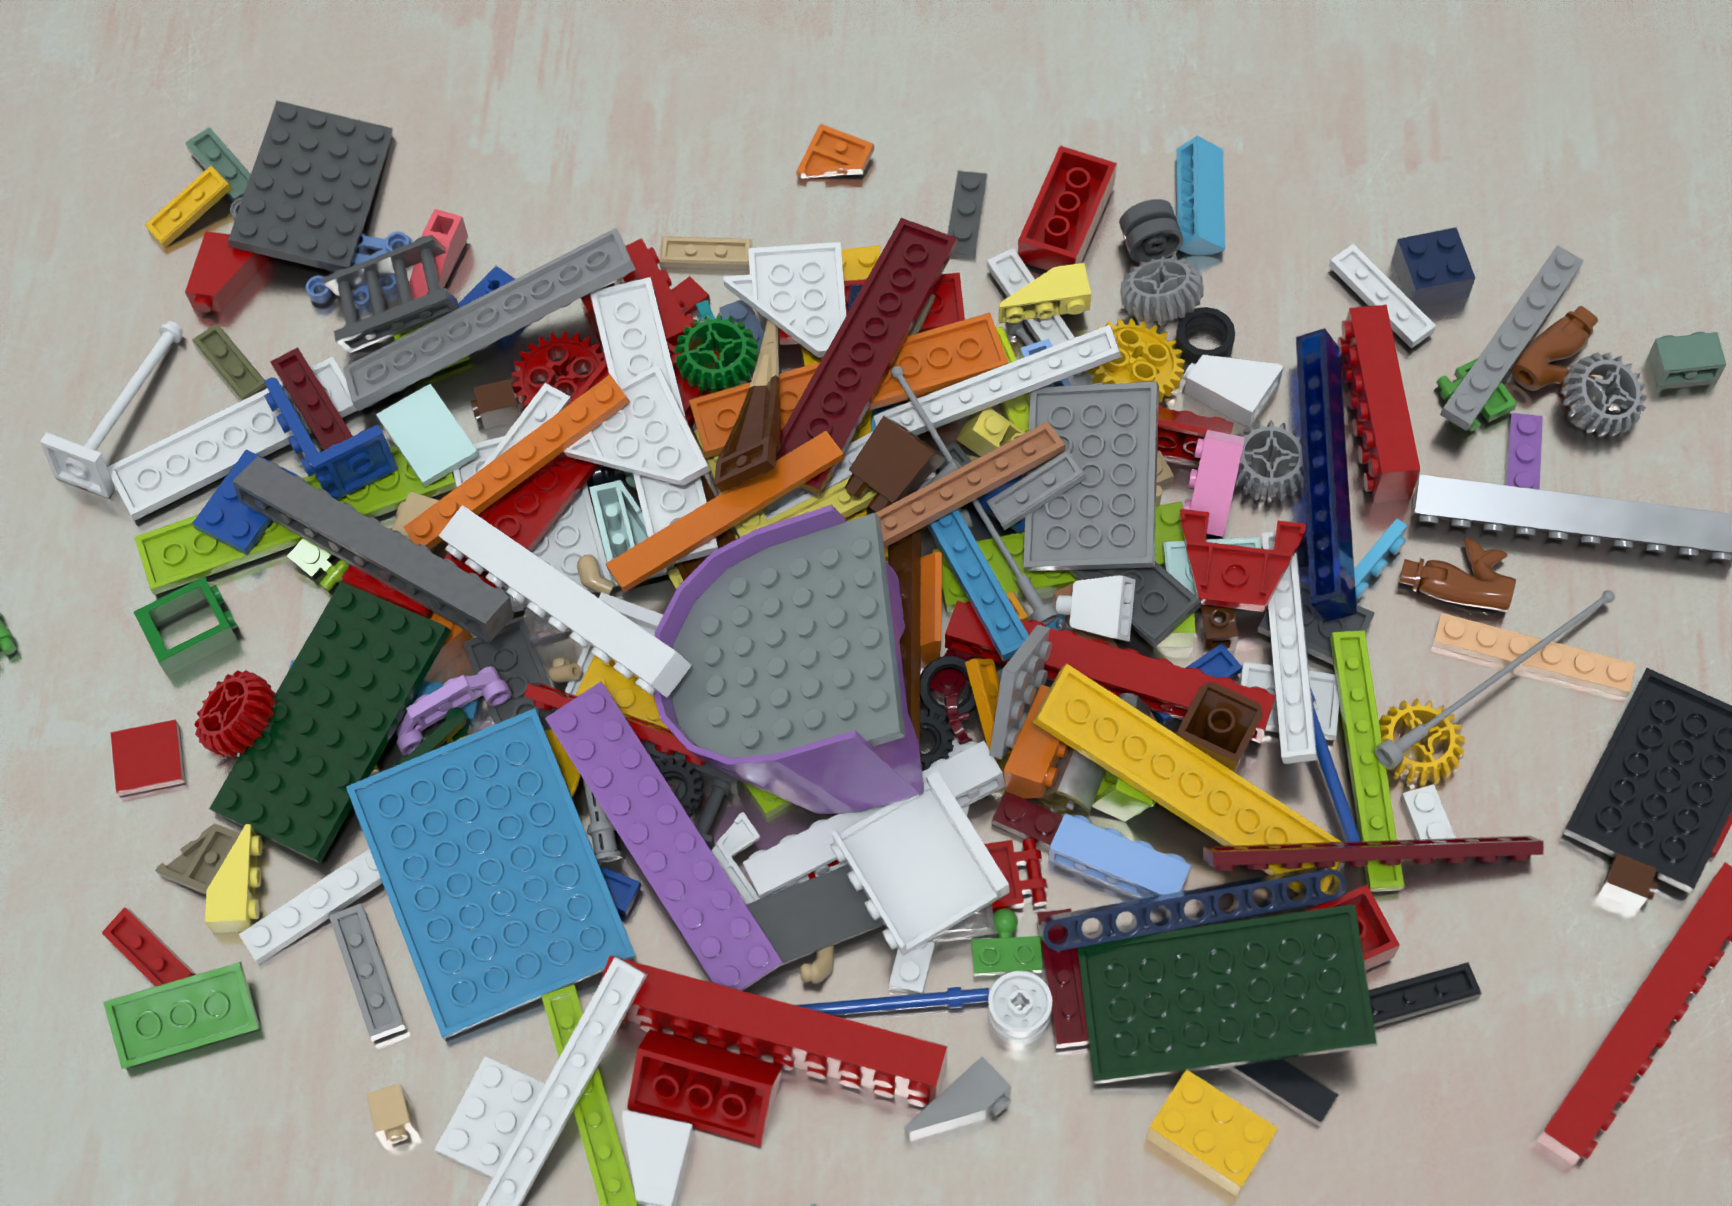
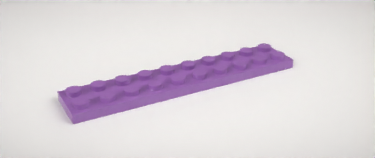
M602 681L547 716L545 719L712 982L744 991L783 965L784 962Z

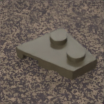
M214 823L203 831L198 839L190 841L180 849L182 852L180 856L167 866L161 863L155 871L161 877L206 895L209 885L240 833Z

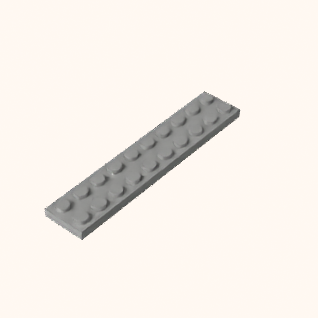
M615 228L343 367L351 400L356 409L360 411L366 407L373 406L387 396L400 392L423 378L430 377L434 372L459 362L462 358L477 350L485 349L491 343L514 334L522 327L532 322H537L546 315L560 308L567 307L573 301L587 294L594 293L601 287L616 279L624 278L628 273L636 270L618 229Z

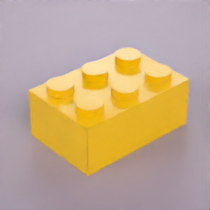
M1186 1070L1149 1126L1146 1138L1237 1197L1273 1141L1278 1127Z

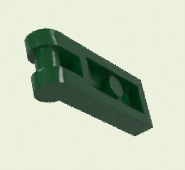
M460 707L449 709L445 716L446 721L435 731L426 734L421 740L420 745L410 754L402 756L396 766L457 741L461 737L470 735L471 725L463 709Z

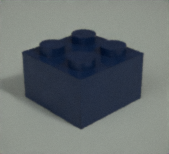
M1457 227L1397 239L1392 261L1404 294L1418 308L1469 298L1476 277Z

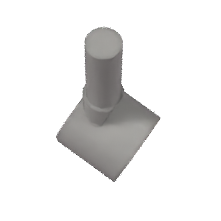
M1023 321L1015 324L1005 323L1007 333L1018 335L1026 346L1034 343L1023 328Z

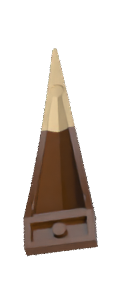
M767 320L759 358L743 406L730 436L716 461L714 485L721 492L739 486L743 482L774 469L776 453L781 448L778 327L769 320Z

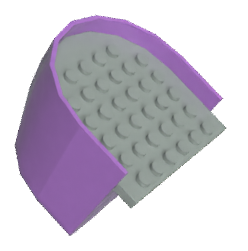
M829 505L753 530L713 551L676 589L654 635L657 639L678 652L692 665L667 698L656 690L653 693L660 720L690 752L720 771L743 783L817 814L862 812L922 795L924 792L919 743L907 711L899 642L905 630L899 579L894 569L885 561L880 517L876 513H872L847 521L833 505Z

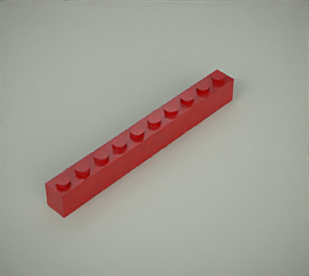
M957 600L945 632V648L980 659H993L994 663L1005 666L1010 659L1002 661L969 601L965 603ZM1020 619L1028 635L1031 634L1037 625L1046 627L1040 621ZM1050 628L1048 641L1052 642V650L1044 664V670L1048 672L1047 679L1055 681L1060 669L1065 664H1068L1118 697L1123 693L1138 695L1152 711L1182 720L1199 688L1207 682H1214L1260 704L1262 707V718L1251 741L1262 743L1276 696L1270 694L1266 689L1256 686L1246 687L1237 684L1233 679L1227 677L1216 678L1206 675L1197 668H1183L1173 665L1172 662L1164 658H1149L1142 656L1134 649L1124 648L1122 650L1109 646L1107 642L1100 639L1089 640L1079 637L1070 630L1062 629L1059 631Z
M1725 862L1715 874L1536 1140L1572 1166L1580 1157L1586 1161L1598 1145V1142L1593 1140L1599 1129L1603 1132L1608 1130L1617 1116L1612 1112V1109L1618 1101L1624 1105L1635 1089L1630 1082L1636 1074L1642 1077L1653 1062V1059L1648 1055L1654 1046L1659 1050L1663 1047L1672 1033L1666 1028L1672 1019L1677 1023L1681 1020L1690 1006L1684 1001L1690 993L1695 996L1698 994L1707 981V978L1702 975L1706 968L1709 966L1714 969L1725 954L1720 949L1725 940L1730 943L1732 942V866Z

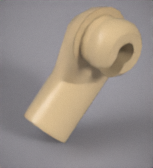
M589 554L580 557L577 562V570L582 585L601 594L603 592L610 595L615 583L600 576L597 559Z
M834 945L816 953V960L812 964L804 963L801 966L800 977L803 982L818 984L830 975L833 968Z

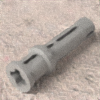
M584 781L591 822L588 825L587 834L592 838L598 863L621 859L622 853L618 851L614 832L616 829Z

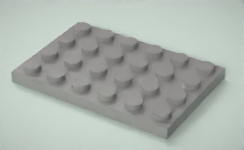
M1157 381L1041 387L1030 392L1029 431L1048 421L1064 442L1065 451H1070L1085 473L1086 479L1025 517L1023 561L1025 571L1155 567L1159 385ZM1053 457V458L1049 459L1048 461H1046V462H1044V463H1042V464L1036 466L1035 468H1033V469L1027 471V475H1029L1030 473H1032V472L1035 471L1036 469L1040 468L1041 466H1043V465L1046 464L1047 462L1051 461V460L1054 459L1055 457Z

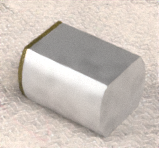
M1070 747L1066 758H1060L1056 768L1059 771L1054 786L1052 788L1047 787L1044 796L1038 798V800L1049 808L1050 811L1062 816L1065 813L1071 816H1082L1089 814L1106 769Z

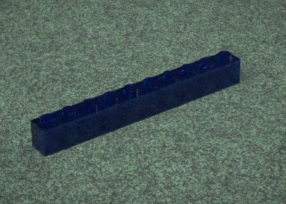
M1323 328L1297 336L1296 351L1310 601L1316 611L1328 622L1357 614L1340 348L1327 330Z

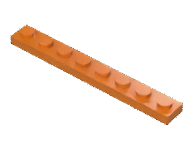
M608 375L403 528L413 543L417 545L422 544L431 550L443 541L438 535L462 505L478 515L630 403L629 399L612 376Z

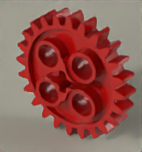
M566 331L563 332L560 339H557L552 332L550 334V341L546 342L540 336V345L535 346L529 343L530 353H519L522 362H514L516 372L511 373L513 379L512 387L518 404H523L524 410L544 385V383L536 384L540 381H546V384L566 395H572L570 396L572 399L605 359L604 352L601 353L600 344L592 346L590 337L585 338L581 342L577 332L572 339H568ZM557 358H563L560 361H554ZM581 372H589L585 375H579Z

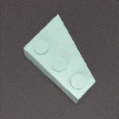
M621 480L589 487L607 562L648 538L641 509ZM675 565L667 566L648 579L667 575V571L675 568ZM611 575V580L615 583L614 587L619 586Z

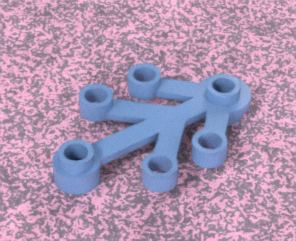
M393 232L386 239L365 236L362 233L359 241L363 242L357 246L352 265H357L395 250L397 247L410 244L413 241L403 232ZM367 248L379 250L373 255L360 254L366 251ZM394 273L379 279L383 294L391 295L397 291L398 287ZM314 276L306 283V291L309 298L317 303L327 302L332 295V291L323 284V276ZM392 282V285L388 287L384 286L385 283ZM365 284L357 287V290L352 294L354 305L360 310L367 309L371 305L368 286ZM360 297H366L364 301H357Z

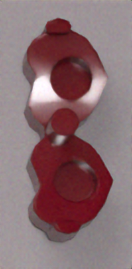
M958 692L944 696V705L951 730L961 745L974 740L968 737L960 722L970 717L968 712L958 715L956 697Z

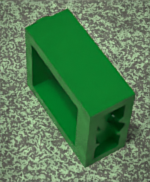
M205 577L134 611L160 666L167 676L238 641L232 630L238 627L230 610L222 611L219 604L225 602L217 585L210 587ZM207 599L219 625L168 649L155 623Z

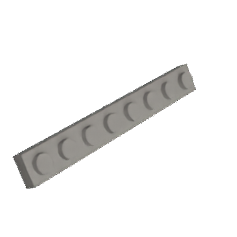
M1558 245L1443 407L1440 413L1442 417L1468 431L1584 262L1583 259Z

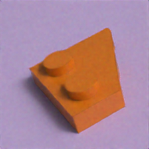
M820 123L796 171L797 177L814 178L863 174L875 150L874 144Z

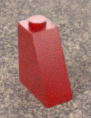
M205 231L185 290L192 308L201 312H222L269 261L270 256L229 247L228 239L230 234Z

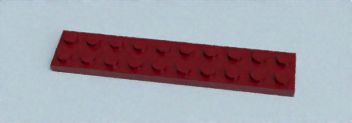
M904 218L899 220L780 434L781 448L776 453V460L824 431H827L841 451L845 452L958 245L956 237ZM838 463L799 487L821 496Z

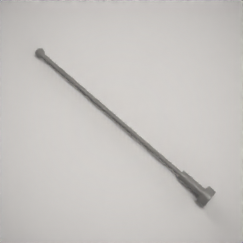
M894 366L891 369V375L899 380L949 463L953 458L905 380L902 367ZM978 499L971 501L1017 576L1016 583L1034 611L1030 615V619L1040 621L1045 625L1050 624L1059 616L1052 603L1045 605L1027 574H1022Z
M1610 590L1604 591L1602 597L1425 725L1419 724L1395 742L1387 739L1375 747V755L1379 762L1387 769L1396 767L1404 760L1403 752L1426 737L1429 729L1604 603L1613 602L1615 594Z

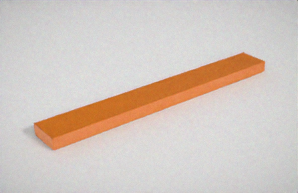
M824 431L776 460L774 469L743 482L739 486L728 489L607 562L606 567L625 593L844 460V453L828 432Z

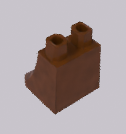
M883 416L849 468V471L853 474L849 478L845 489L861 499L871 486L878 493L868 506L875 512H878L912 494L946 459L901 424Z
M1207 682L1199 688L1176 735L1233 772H1236L1262 718V707L1259 703L1219 684Z

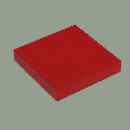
M176 719L110 732L115 787L118 796L185 783L179 724Z

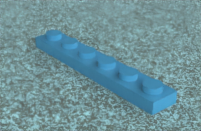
M956 509L927 526L1002 661L1012 658L1029 635L962 515Z

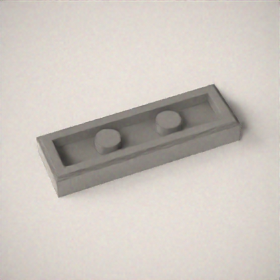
M1066 450L986 502L1004 530L1086 479V476L1070 451Z

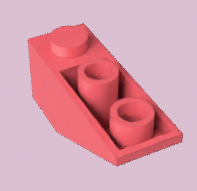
M434 209L422 237L433 235L445 247L446 253L434 257L442 289L468 239V233L463 216ZM422 262L414 265L409 281L413 300L427 295L429 292Z

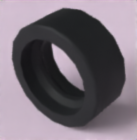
M1210 307L1195 308L1194 312L1185 313V318L1179 320L1175 337L1176 349L1182 350L1181 359L1190 365L1191 363L1196 364L1202 355L1229 358L1236 335L1234 324L1228 315ZM1198 326L1212 327L1221 333L1223 343L1215 349H1199L1190 344L1187 340V333Z
M942 656L931 661L923 669L920 676V698L926 708L935 711L937 715L947 718L945 706L939 704L930 692V683L933 676L939 670L950 667L962 671L969 682L967 697L957 705L958 715L969 712L976 705L965 665L967 660L957 656Z

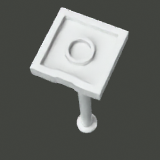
M168 321L160 327L161 337L84 446L48 432L45 433L40 440V444L55 478L107 498L111 496L115 487L102 453L96 450L171 343H178L182 339L183 329L177 323Z

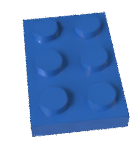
M246 449L192 524L196 530L248 556L273 520L238 500L232 481L259 456ZM281 467V468H282L284 471H286L287 473H289V474H291V475H293V476L297 475V474H295V473H293V472H291V471H289V470H287V469Z

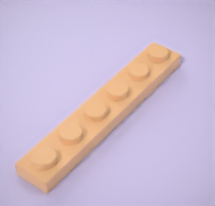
M1441 613L1432 647L1507 666L1543 639ZM1550 642L1518 665L1516 669L1628 697L1636 663Z

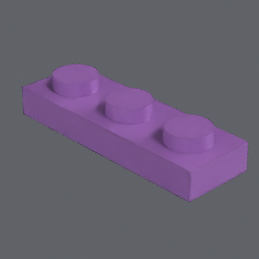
M1511 412L1508 424L1505 485L1540 490L1543 416Z

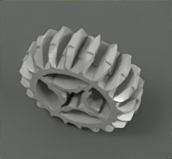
M1162 256L1161 259L1154 260L1151 258L1150 262H1140L1139 267L1130 268V273L1125 274L1124 281L1121 282L1120 292L1122 305L1128 311L1129 316L1136 317L1137 321L1146 320L1148 324H1151L1153 321H1158L1162 324L1163 321L1170 320L1173 322L1174 318H1185V313L1194 312V307L1201 305L1204 286L1202 275L1199 269L1196 268L1195 263H1188L1186 258L1178 260L1176 256L1170 259Z
M1598 352L1589 357L1581 358L1577 364L1570 367L1569 374L1562 381L1566 386L1562 388L1561 394L1568 397L1562 405L1570 406L1571 408L1567 417L1575 415L1578 419L1576 426L1585 424L1586 433H1592L1596 430L1598 437L1606 434L1611 437L1626 432L1639 421L1640 415L1646 409L1642 403L1646 401L1648 396L1641 392L1646 384L1639 383L1637 380L1641 373H1633L1630 370L1632 363L1624 365L1622 364V356L1613 359L1610 352L1604 353L1602 356ZM1588 375H1600L1603 376V379H1592L1588 377ZM1605 410H1610V411L1616 410V411L1620 412V414H1619V415L1607 414V413H1605Z
M1272 420L1268 422L1267 427H1264L1258 421L1254 429L1246 426L1243 434L1238 433L1236 435L1245 437L1235 487L1244 486V496L1252 492L1254 493L1255 501L1264 496L1268 504L1272 502L1273 497H1277L1282 503L1285 500L1286 494L1293 498L1297 494V490L1304 489L1306 481L1311 477V468L1313 467L1314 460L1311 457V446H1305V436L1296 437V428L1287 431L1285 430L1286 425L1284 422L1279 427H1274ZM1268 454L1270 455V461L1273 462L1272 469H1270V462L1267 461ZM1280 474H1287V475H1285V476L1275 478L1276 476H1278V475H1280Z

